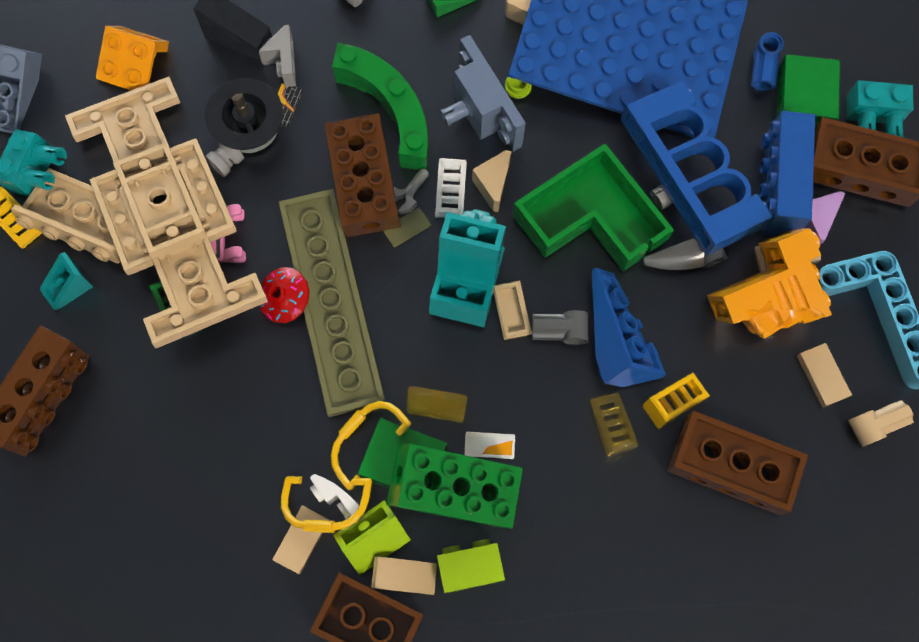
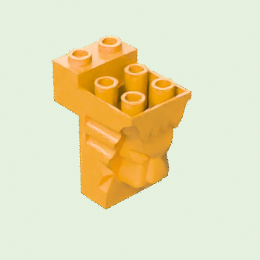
M811 228L788 230L759 242L758 244L768 270L707 295L718 322L736 324L742 321L750 333L764 339L781 328H789L798 322L803 324L832 315L829 309L831 306L830 298L822 290L818 281L820 279L819 270L815 264L811 263V259L821 256L819 238L815 232L811 231Z

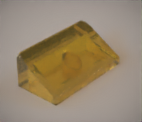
M411 386L408 390L406 410L407 413L461 423L464 421L467 397L466 395Z

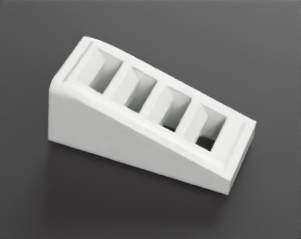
M439 159L435 218H445L447 212L462 215L464 209L466 160ZM444 181L460 182V185H450L443 183ZM443 192H444V193H459V197H456V196H442V195H443ZM442 203L458 204V208L442 207Z

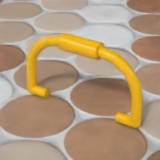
M377 401L368 404L362 410H357L338 431L339 435L333 443L331 451V464L337 478L348 491H352L357 486L354 485V479L361 477L356 475L349 481L339 466L338 453L344 439H348L366 419V415L372 410L379 408L389 410L402 423L395 431L399 436H402L411 425V422L401 410L390 402Z
M301 476L285 477L281 494V510L284 518L292 526L301 528L304 532L334 533L335 530L346 529L356 523L364 514L370 498L372 480L370 478L354 479V485L364 486L362 499L355 513L342 522L335 523L333 520L306 519L300 521L291 515L288 508L291 484H301Z

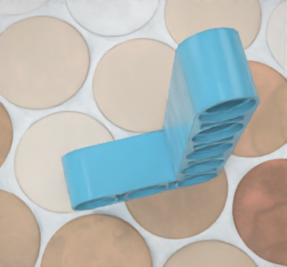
M879 251L822 267L819 270L820 279L818 281L822 290L828 296L867 286L905 385L912 389H919V374L917 372V368L919 369V314L896 257L890 252ZM876 263L883 268V271L876 267ZM849 270L854 271L857 278L852 277ZM822 276L830 280L831 286L823 281ZM886 289L892 292L894 298L886 293ZM896 315L902 318L904 325L898 322ZM907 342L912 344L914 352L908 348Z

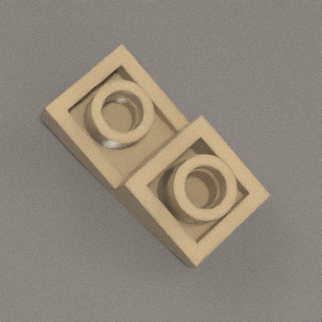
M375 557L371 588L434 595L437 564Z

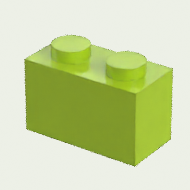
M385 500L363 514L356 523L346 529H341L333 535L359 575L374 567L375 557H387L411 540L392 510L386 505Z
M489 539L472 542L473 548L461 550L460 545L443 548V554L437 555L444 594L504 581L505 577L498 544H490Z

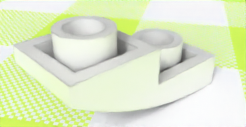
M316 474L310 477L314 483L310 489L319 502L325 499L331 505L340 499L341 502L337 504V507L346 519L351 517L358 509L359 505L336 484Z

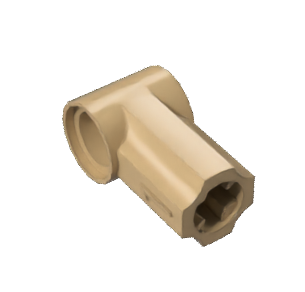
M900 400L875 412L874 410L868 411L848 420L861 447H864L887 437L886 434L914 423V414L909 405Z

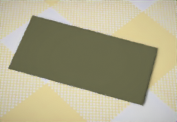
M419 207L400 218V228L384 230L383 232L395 248L432 225Z

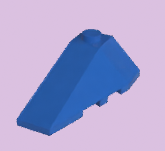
M594 268L592 270L595 353L600 377L605 384L626 387L666 376L655 346L652 342L647 344L640 332V329L643 328L641 321L635 319L627 309L630 302L614 273Z

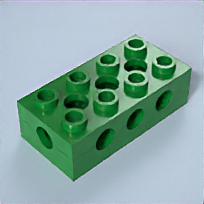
M410 443L398 444L386 505L513 529L523 468ZM426 474L429 477V484L427 487L424 484V478ZM454 481H456L457 483V489L455 492L453 490ZM482 488H484V496H483V497H482V494H481Z

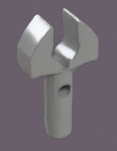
M421 168L405 189L399 190L394 187L396 202L404 197L406 199V202L399 209L400 215L412 212L417 206V201L413 199V195L428 178L429 173L426 169Z

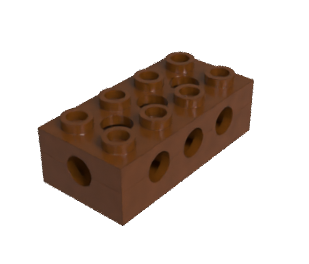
M379 113L324 123L341 225L346 237L400 228L398 207ZM372 199L367 203H363L365 200Z
M822 117L815 126L813 183L910 207L919 199V141Z
M41 325L0 385V447L24 457L37 446L39 435L44 427L53 421L56 408L61 401L69 396L72 390V383L77 375L84 372L90 355L71 341Z
M692 411L685 417L667 472L777 515L790 513L808 455ZM704 446L711 449L713 458L705 455ZM733 457L739 460L741 469H737L734 466ZM762 468L768 472L769 480L762 476Z

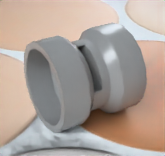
M219 143L218 149L210 151L205 156V159L218 174L225 177L230 172L232 165L239 164L244 159V156L239 150L228 148Z

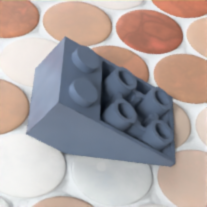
M0 45V131L12 134L14 129L20 130L39 81L42 54Z

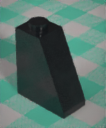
M198 0L193 10L206 39L261 61L259 50L272 38L270 27L229 0Z

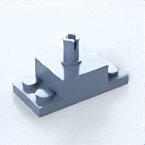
M468 35L460 39V52H458L460 65L454 71V98L457 103L439 111L442 120H446L444 124L450 126V124L466 117L480 140L498 131L500 140L504 145L508 144L512 152L522 148L526 125L524 119L472 37Z

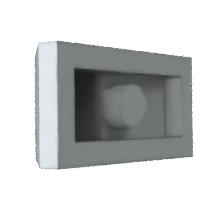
M284 25L259 50V55L263 65L276 64L278 77H283L285 87L296 86L294 46L290 25Z

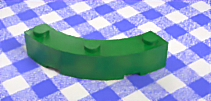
M337 42L332 65L335 82L354 87L365 93L368 92L374 96L397 127L400 139V167L414 170L423 168L427 170L428 135L426 120L421 104L408 82L397 70L378 56L358 47Z

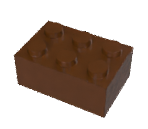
M338 573L310 632L329 642H412L424 614Z

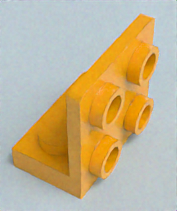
M105 25L96 79L131 91L148 85L154 58L157 52H167L169 41L123 26Z

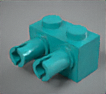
M858 80L846 95V120L858 121V126L876 130V122L885 123L886 133L904 138L903 121L913 111V85Z
M14 129L0 158V185L13 194L29 197L35 187L51 190L53 186L45 184V182L55 184V176L53 173L46 171L50 163L58 166L65 163L63 160L56 158L67 159L66 150L62 147L51 146L36 133Z

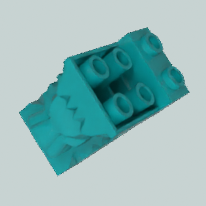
M473 209L472 211H464L462 215L446 213L439 236L437 276L430 296L429 314L485 327L505 250L503 239L506 226L496 224V219L490 216L489 212Z

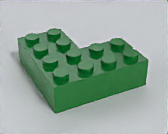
M603 144L516 201L512 216L544 258L590 228L622 271L643 259L645 254L648 255L665 244L674 231L606 144Z

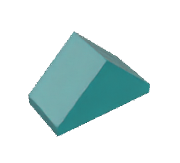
M63 252L56 259L42 283L40 291L55 311L93 288L80 266L66 252Z

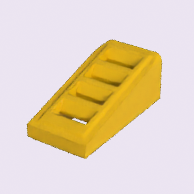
M0 187V226L24 249L42 233L32 228L18 236L17 233L23 227L18 223L10 227L16 221L13 212L9 213L5 218H1L14 205H21L4 187Z
M692 372L650 397L643 404V408L655 426L660 429L707 399L710 395ZM687 384L696 398L693 399L684 385ZM676 390H677V392L680 394V396L682 397V399L685 401L686 404H683V402L681 401V399H680V398L678 397V395L676 394V392H675ZM665 397H668V399L670 400V402L676 410H673V408L670 406Z

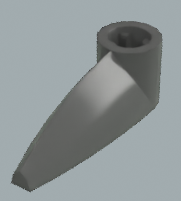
M692 238L646 256L642 261L644 265L654 268L686 270L699 267L709 268L722 263L728 256L724 248L706 256L697 240Z

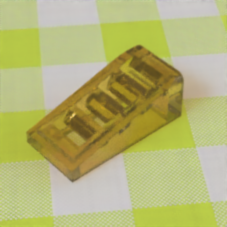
M619 393L590 400L607 456L635 449L638 443ZM614 402L615 408L601 411V405ZM618 413L619 418L605 422V416ZM621 424L622 429L609 432L608 427ZM625 435L626 440L613 443L612 438Z

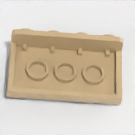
M48 168L46 172L53 173L55 184L47 182L45 184L52 185L53 188L51 190H44L35 187L22 207L14 205L11 209L16 217V222L25 229H37L47 238L55 241L57 239L63 240L77 251H82L83 249L89 251L101 261L107 262L110 260L117 264L120 263V258L94 190L89 184Z

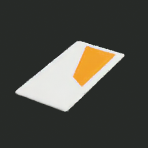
M466 432L465 456L514 459V434Z

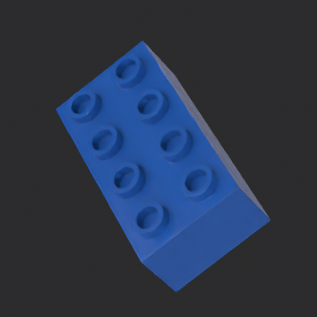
M781 111L775 121H771L768 132L762 135L761 149H764V158H762L760 163V174H763V183L760 185L758 196L767 204L768 211L772 216L770 221L761 229L762 236L774 237L788 230L803 229L812 220L815 114Z

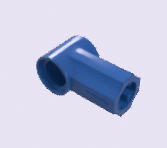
M765 33L753 50L752 57L754 63L751 86L755 90H773L776 86L779 56L784 46L782 37L777 33ZM764 47L769 48L772 52L767 51Z

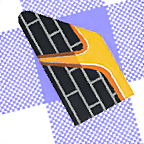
M284 83L280 86L278 96L283 106L282 124L283 126H288L303 89L295 86L285 87Z

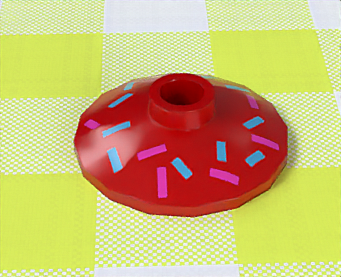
M281 267L272 271L264 278L261 287L268 302L261 304L260 309L265 317L275 323H288L296 320L304 312L309 300L310 290L308 282L302 273L293 268ZM281 290L280 296L277 297L278 291Z

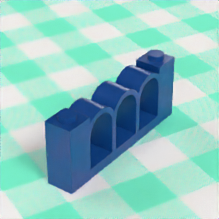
M682 80L626 105L620 120L702 250L708 256L761 230L770 221L772 216L768 211L767 204L760 199L758 194L751 196V186L748 179L737 170L727 168L730 163V154L727 147L718 139L706 136L709 132L707 117L700 109L695 107L697 103L695 96ZM676 123L683 124L693 131L695 139L671 150L666 149L656 131ZM696 154L708 157L713 162L715 171L688 183L676 162ZM714 186H723L729 189L735 196L736 204L709 216L696 194Z

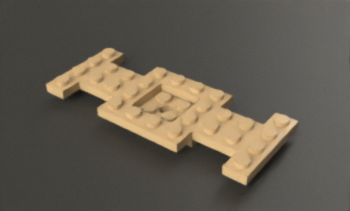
M170 77L65 115L76 142L102 133L113 159L115 170L89 180L124 271L129 276L155 265L171 308L143 319L155 348H159L268 302L256 273L229 284L225 279L210 242L235 233L237 230L197 139H192L172 148L168 145L155 113L180 103ZM159 195L167 196L164 202L160 204L153 203L155 197Z

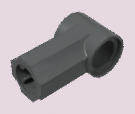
M571 310L562 314H532V340H562L563 343L570 345L585 344L588 342V313Z

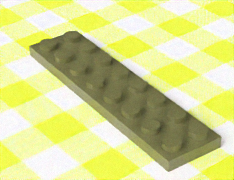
M330 189L278 201L293 267L305 277L310 290L304 315L328 417L360 410L368 404L377 401L385 402L334 190Z

